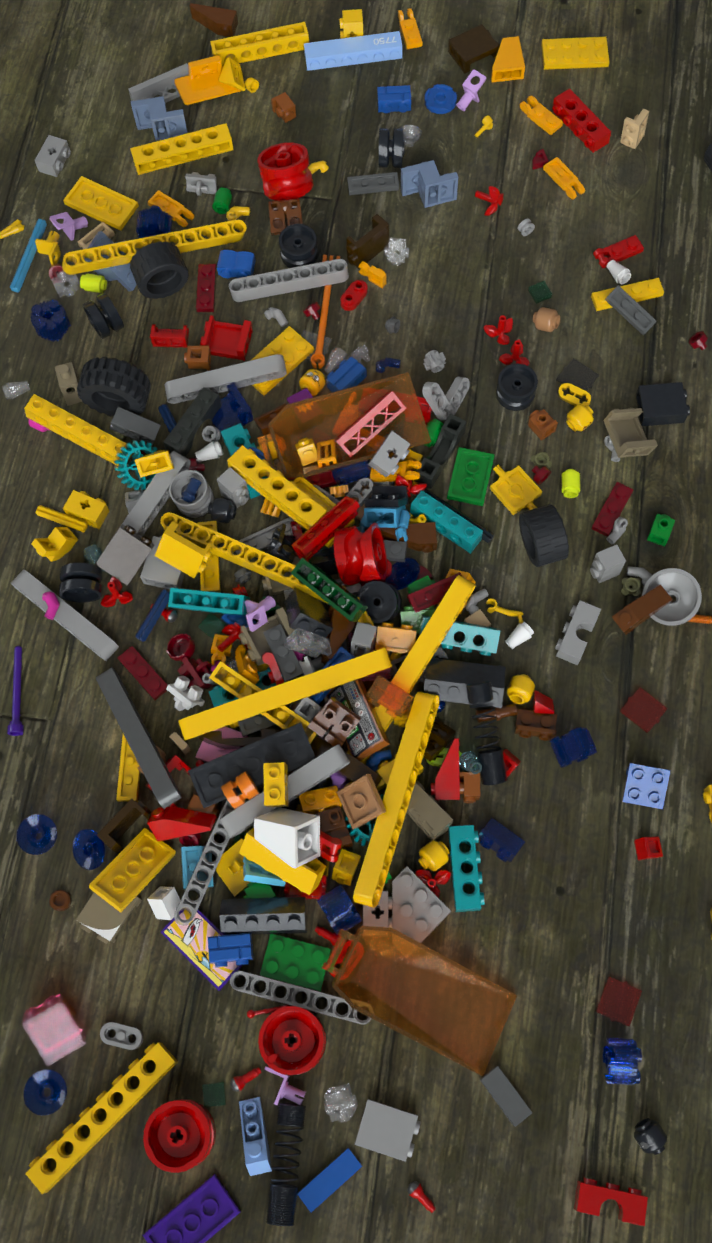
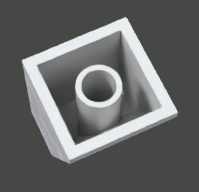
M278 808L254 818L255 839L290 867L297 868L320 857V816Z

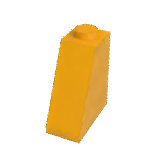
M519 36L502 39L492 67L491 83L524 79L525 63Z

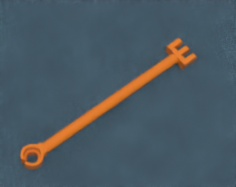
M323 255L322 262L327 261V255ZM330 255V260H334V255ZM332 284L324 287L316 351L311 356V365L315 369H317L316 362H320L318 363L319 369L325 365V357L322 353Z

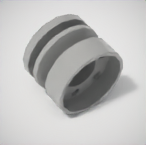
M194 470L181 471L170 482V497L183 515L197 518L208 513L209 504L214 501V494L201 473ZM195 478L201 482V485L195 495V501L188 503L182 499L181 493L185 491L190 479Z

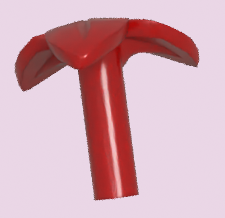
M489 186V194L478 190L475 193V197L491 203L484 214L485 216H489L497 211L498 205L501 206L504 193L500 194V191L493 186Z
M501 315L499 317L498 329L493 325L484 326V331L490 337L498 335L497 342L507 345L510 343V338L504 333L511 332L513 319H506L504 315Z
M520 339L516 340L512 345V355L505 353L499 357V360L507 365H511L513 361H516V364L527 366L530 364L526 357L519 356L523 353V344Z
M399 474L396 476V485L407 486L408 497H411L410 492L412 494H419L427 486V484L422 483L412 485L413 480H406Z
M112 576L107 584L112 595L104 596L100 604L104 607H112L116 604L117 599H119L121 604H127L133 600V595L127 591L120 593L123 586L118 579Z
M235 622L234 625L230 624L222 629V633L230 636L217 646L220 652H223L233 642L240 639V624Z
M419 869L415 871V875L424 884H428V888L439 898L441 891L437 884L445 885L450 880L451 872L439 870L436 872L435 877L432 878L429 870Z

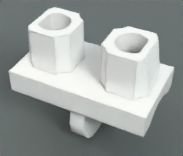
M178 676L175 683L168 684L166 688L167 691L175 696V708L178 711L189 710L195 705L203 706L205 702L201 699L203 689L196 685L191 686L190 689L187 688L190 680L186 676Z

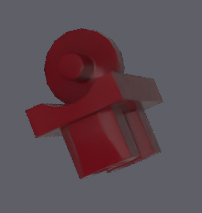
M188 657L182 659L183 664L177 671L181 676L188 677L192 675L194 679L189 682V689L194 685L199 686L201 689H209L212 685L204 683L202 677L206 673L211 674L208 670L211 667L210 661L203 662L201 658L195 661L194 658L188 659Z

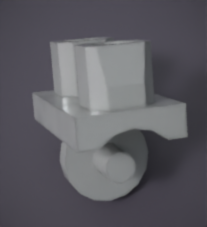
M198 172L186 174L187 191L196 192L197 196H201L202 193H216L217 182L215 174L207 176L200 175Z

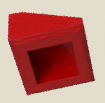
M534 690V713L554 714L553 699Z
M505 749L503 756L508 777L521 761Z
M659 836L642 837L634 841L638 860L663 857Z

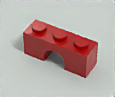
M584 1178L583 1182L577 1181L574 1210L599 1216L602 1203L608 1199H613L619 1207V1220L645 1226L648 1197L641 1195L642 1190L628 1187V1191L619 1190L620 1185L606 1182L605 1187L597 1185V1180Z

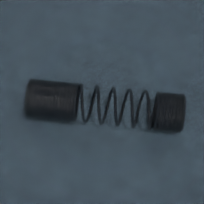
M490 681L466 685L468 703L474 704L469 706L470 708H494L490 711L471 716V718H495L493 721L473 726V728H497L493 732L474 737L475 739H499L496 742L476 747L477 749L496 748L477 753L483 785H496L508 780L503 749L498 746H491L498 743L501 738L488 736L497 732L499 728L496 726H485L497 720L496 716L485 715L494 711L495 707L482 705L494 699Z
M279 1103L277 1124L301 1128L276 1130V1133L300 1140L275 1142L274 1144L300 1153L273 1155L274 1158L290 1161L298 1165L272 1167V1170L291 1174L297 1178L270 1181L272 1184H270L266 1223L276 1226H294L298 1187L282 1182L295 1181L299 1176L281 1169L298 1168L300 1166L299 1162L284 1157L297 1156L302 1152L299 1149L282 1144H295L303 1141L301 1137L284 1132L304 1129L306 1106Z

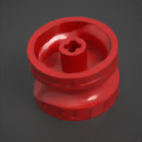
M280 143L266 148L259 154L257 161L263 181V190L269 199L276 201L297 199L312 189L313 179L311 171L307 168L310 161L305 146L298 143Z
M372 523L365 533L360 532L356 526L340 528L335 531L334 555L337 570L344 585H354L359 583L360 580L372 582L386 578V548L382 532L377 523Z
M296 1006L277 1009L266 1018L261 1026L258 1038L259 1050L265 1063L278 1073L298 1075L308 1072L319 1063L323 1056L326 1045L324 1028L317 1017L306 1009ZM292 1037L296 1039L294 1044L290 1043V1038Z
M181 1099L167 1102L158 1107L146 1122L143 1135L146 1154L151 1162L163 1171L171 1173L187 1171L199 1165L210 1154L216 1138L215 1123L210 1112L197 1101ZM179 1133L183 1135L180 1139L177 1137Z

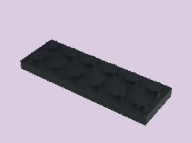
M300 722L190 769L188 772L202 806L206 808L227 799L221 786L230 780L235 782L236 777L244 771L249 774L257 786L264 783L263 763L284 762L288 765V772L306 765L314 760L316 756ZM237 787L235 790L239 794L241 790Z

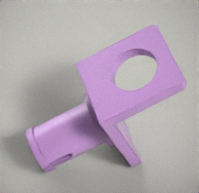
M473 70L462 84L465 94L456 104L462 111L466 110L472 100L477 103L480 101L477 92L486 81V77L476 70ZM473 77H479L480 82L478 84H471Z
M67 212L50 216V221L58 230L63 229L71 241L74 240L75 230L88 227L87 219L84 216L72 219ZM64 219L63 224L58 223L56 220Z
M267 596L259 603L250 600L245 601L248 612L246 619L250 631L253 632L268 622L266 611L276 606V602L271 596ZM256 619L259 621L256 624H253L252 620Z
M265 1066L264 1070L284 1078L274 1104L278 1105L280 1099L284 1097L301 1105L303 1099L295 1096V1094L304 1098L306 1091L288 1085L289 1075L278 1073Z

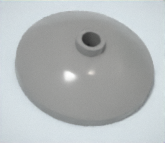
M668 568L656 572L648 579L642 596L657 586L662 585L670 597H676L675 602L668 603L651 616L654 621L667 626H676L688 622L696 615L701 605L702 592L697 580L690 573L677 568Z

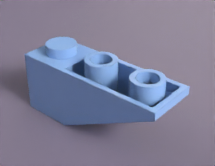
M257 1097L239 1101L245 1164L250 1176L271 1172L270 1151L261 1098Z

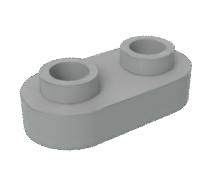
M109 1022L100 1031L101 1040L108 1045L135 1050L143 1042L142 1032L135 1027ZM112 1029L116 1032L113 1038L109 1036V1032ZM132 1034L136 1036L134 1043L129 1041V1037Z

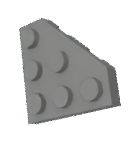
M406 867L392 881V941L408 957L452 911L409 867Z

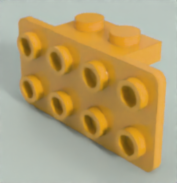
M219 55L189 62V75L174 80L175 86L185 105L241 91L218 81L223 69Z

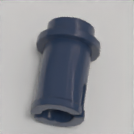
M191 478L185 491L181 493L182 499L188 503L195 501V495L201 482Z

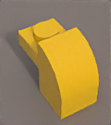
M55 527L48 538H35L31 544L40 556L47 557L53 562L66 555L79 539L68 527Z

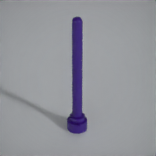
M21 646L14 648L12 721H10L7 734L11 736L24 734V725L20 721Z

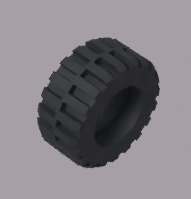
M96 357L86 362L77 386L78 396L82 399V402L85 405L87 404L89 408L95 409L101 414H107V416H114L118 407L140 415L146 408L151 389L150 380L141 369L127 363V361L107 357Z

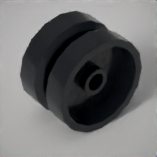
M388 128L379 129V168H387L389 166V157H392V166L394 168H402L405 146L403 129H394L393 140H390Z
M293 224L282 230L279 236V248L283 263L288 268L314 264L318 257L317 237L314 230L304 224Z
M106 293L96 297L97 305L91 300L82 304L90 324L101 339L110 336L111 330L109 326L116 332L124 328L117 309Z
M518 363L503 368L499 374L496 389L497 400L501 406L508 410L520 411L528 408L533 403L538 384L537 375L533 369Z
M70 563L60 568L61 584L59 585V596L62 599L70 602L86 603L99 600L102 597V586L99 584L102 581V569L89 563Z
M372 581L366 583L359 589L356 595L368 606L366 611L373 623L389 622L401 610L402 599L400 592L394 585L388 582ZM377 599H380V601H381V603H380L379 606H377L378 603H379V602L377 601Z

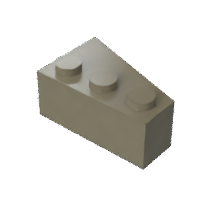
M416 781L406 813L431 841H436L452 826L453 819L438 805L431 795L429 796L424 791L425 789L422 784Z

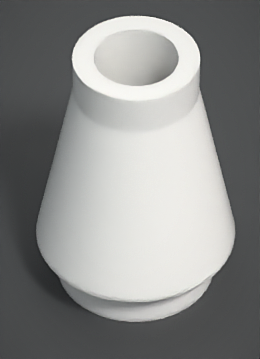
M611 260L607 264V269L612 274L616 283L623 285L630 280L631 273L628 268L617 263L615 260Z
M212 441L201 450L195 452L199 463L217 459L224 455L218 441Z
M526 622L519 623L505 642L511 649H514L516 646L532 638L531 635L534 634V631Z

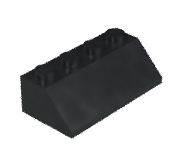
M432 658L426 667L423 692L438 695L439 701L470 704L468 703L466 685L490 681L494 699L482 705L502 708L506 667Z
M305 897L222 899L219 917L221 933L224 935L241 933H307Z

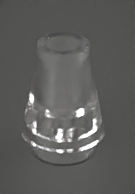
M335 347L334 350H331L324 370L328 374L332 371L335 372L339 368L340 363L343 360H347V353L341 348Z
M27 380L8 382L2 386L6 400L10 398L12 400L30 391Z

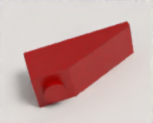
M459 738L453 739L436 774L435 783H431V795H435V800H460Z
M170 806L165 809L160 807L153 810L147 824L158 842L211 831L217 817L215 814Z

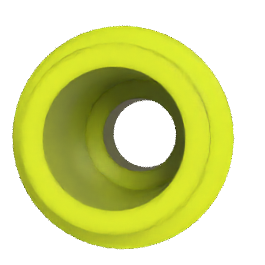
M82 274L80 287L85 291L103 293L107 289V280L102 275Z
M568 469L561 475L562 493H564L566 498H575L580 492V473L574 469Z

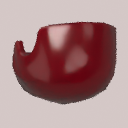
M187 633L177 634L168 642L166 652L171 659L182 662L184 657L190 659L194 654L195 642Z

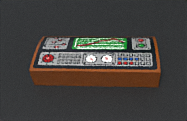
M361 678L332 688L327 694V698L329 699L333 696L361 717L359 723L345 740L354 758L361 761L390 744Z

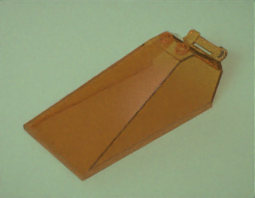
M409 372L287 404L268 424L270 434L257 438L265 460L275 471L282 470L285 478L308 477L370 460L391 431L410 443L408 449L431 442ZM391 390L404 404L406 409L350 458L336 442L335 438L385 393ZM395 400L388 404V412L395 413L400 408ZM377 414L374 417V425H381L384 422L385 414ZM371 427L361 428L360 437H368ZM303 438H312L317 450V443L334 439L336 443L337 464H333V461H331L330 465L326 466L325 463H322V467H319L316 461L303 466L295 444ZM349 439L344 444L350 452L356 447L357 439ZM270 441H273L279 464L274 465L268 446ZM331 444L329 445V456H331ZM322 446V458H325L324 446Z
M361 926L355 935L340 928L337 942L327 962H324L322 969L336 975L332 985L338 994L356 1011L483 1076L517 995L393 928ZM346 940H349L351 945L338 969L334 967Z

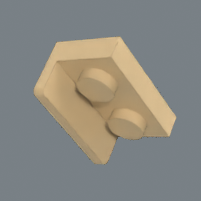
M643 109L639 115L635 116L634 120L629 117L625 118L621 136L622 144L636 149L645 135L649 115L648 110Z

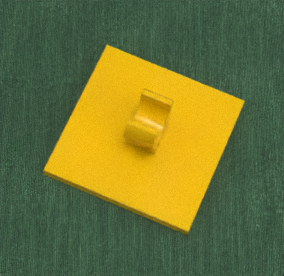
M243 838L222 854L216 868V872L234 897L250 883L249 881H244V856L239 853L244 841Z

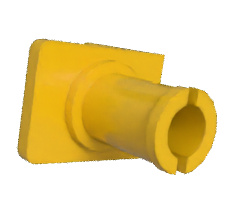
M50 231L46 240H35L38 253L49 255L51 265L58 263L61 256L57 242L60 235L56 231L54 233Z

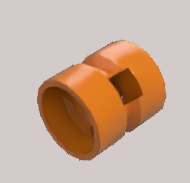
M246 771L238 775L235 782L230 780L221 786L225 797L234 809L243 805L246 798L250 800L260 794ZM237 787L241 790V795H238L235 789Z

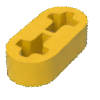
M564 383L559 387V397L563 401L576 406L581 404L580 399L576 396L580 398L586 396L587 402L584 401L581 405H590L591 395L587 391L570 383ZM567 388H569L570 393L574 395L572 396L570 394H567L566 396H564V392L562 390H566Z

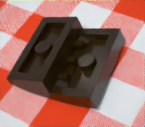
M435 718L423 757L431 762L456 735V731ZM403 733L400 735V738H399V741H400V742H401V740H402Z

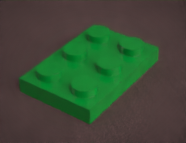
M459 447L447 499L483 506L495 454Z
M270 934L260 976L321 992L331 949Z

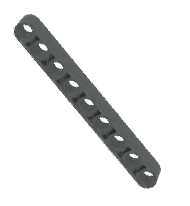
M111 667L95 678L156 799L165 809L182 798V795L116 670Z

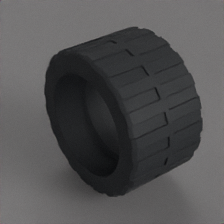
M151 243L138 250L130 261V269L138 289L147 298L158 299L171 296L183 288L189 278V273L181 253L173 243Z
M548 504L520 513L519 526L527 554L535 567L567 559L569 555L568 538L562 518L554 505Z

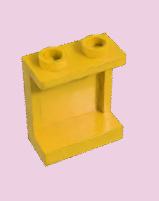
M172 521L162 535L155 556L190 577L195 578L198 573L202 574L206 568V563L212 555V552H210L212 544L208 543L206 548L203 549L176 533L179 524Z

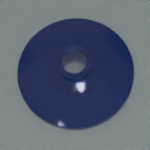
M406 558L405 562H396L392 565V573L385 579L386 582L394 585L397 590L408 587L419 575V563L412 558Z
M42 814L27 817L22 821L17 830L18 845L24 852L31 855H40L47 852L53 847L57 839L55 823L52 819ZM41 832L42 837L40 839H36V834Z
M92 829L81 830L73 841L74 858L86 870L98 868L105 857L104 842L97 836L98 833Z
M46 1069L34 1073L25 1084L23 1092L24 1102L27 1108L34 1114L45 1116L55 1113L62 1107L67 1096V1085L64 1078L54 1070ZM46 1088H49L51 1090V1093L48 1097L44 1095V1090Z

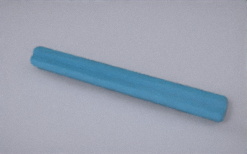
M37 220L10 285L13 292L18 293L22 287L37 250L35 240L41 239L46 229L47 223L45 220Z

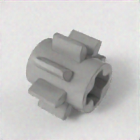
M432 350L425 355V363L423 364L427 371L431 369L433 373H437L444 368L446 358L443 352L439 353L437 350Z

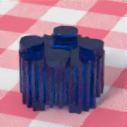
M153 205L149 209L146 208V210L143 209V211L138 212L136 226L138 239L171 232L172 217L165 213V211H162L159 206Z
M52 299L50 301L47 300V302H40V305L36 304L31 308L30 318L37 335L45 340L48 338V340L53 342L55 340L58 341V339L62 340L64 333H67L66 331L71 326L64 307L57 300Z
M579 727L561 736V739L557 736L550 740L561 768L571 765L576 760L577 762L588 759V756L597 753L596 746L587 728L582 729V727Z
M342 885L334 888L317 900L337 935L346 932L363 921Z
M607 1038L608 1046H604L602 1052L603 1063H605L608 1074H604L605 1082L607 1084H639L641 1075L640 1070L637 1068V1062L642 1060L641 1048H637V1043L633 1039Z

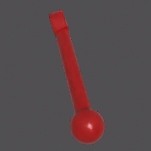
M283 1005L279 1007H273L258 1011L249 1010L247 1012V1017L253 1018L255 1015L271 1013L276 1011L277 1009L287 1007L290 1005Z

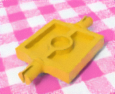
M500 465L494 467L493 471L497 473L499 479L490 485V490L512 515H515L524 508L529 510L537 508L533 501L541 496L543 491L519 465L507 472Z

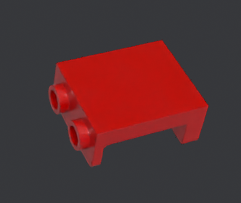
M210 315L209 321L205 322V335L201 337L200 346H209L213 356L245 361L253 333L251 321L244 320L243 325L215 321L214 316Z

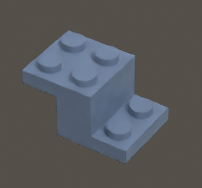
M164 96L131 101L137 129L153 128L156 141L188 133L183 109L167 112Z
M434 160L401 168L402 196L419 192L424 208L457 200V172L440 176Z
M99 231L88 248L113 244L114 242L104 232ZM122 251L119 252L121 255H126V253ZM101 255L105 259L109 258L107 255ZM85 258V259H84V260L87 261V262H91V261H92V260L89 259V258ZM130 263L94 270L98 275L104 276L107 282L118 280L129 292L133 291L137 285L130 269Z

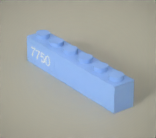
M400 31L304 43L307 71L401 59L402 41Z

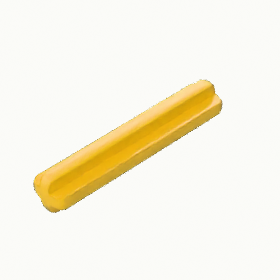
M39 505L36 509L38 516L81 532H85L88 528L87 522Z

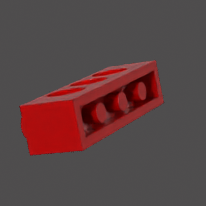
M571 89L554 98L552 107L554 114L559 116L563 123L573 131L574 135L594 153L609 144L611 131Z

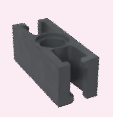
M118 407L109 429L134 440H143L153 445L161 425Z
M498 1066L494 1067L480 1079L513 1126L516 1127L532 1114V1111Z

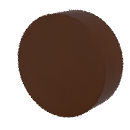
M64 890L53 892L49 899L50 906L56 911L67 910L71 905L70 894Z

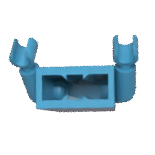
M405 505L401 507L364 508V516L359 524L360 527H357V529L365 533V529L370 527L372 523H377L382 528H398L395 530L397 541L399 542V538L404 537L406 542L408 540L406 529L409 525L410 513Z

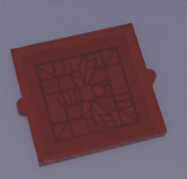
M640 687L632 697L628 698V702L620 712L648 733L656 723L660 722L659 719L667 708Z
M608 977L596 1012L610 1018L612 1022L617 1021L630 1027L642 991L628 985L626 981L621 982Z

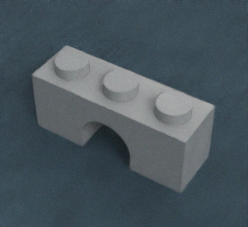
M580 600L577 606L573 605L569 614L572 620L570 623L566 622L562 633H565L564 639L559 638L555 647L558 650L556 657L575 665L579 664L587 642L580 640L576 635V631L585 629L592 632L600 614V608Z

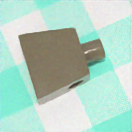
M69 362L56 366L55 371L59 387L67 406L82 402L77 392L79 376L73 363ZM73 387L75 390L70 392L68 388Z

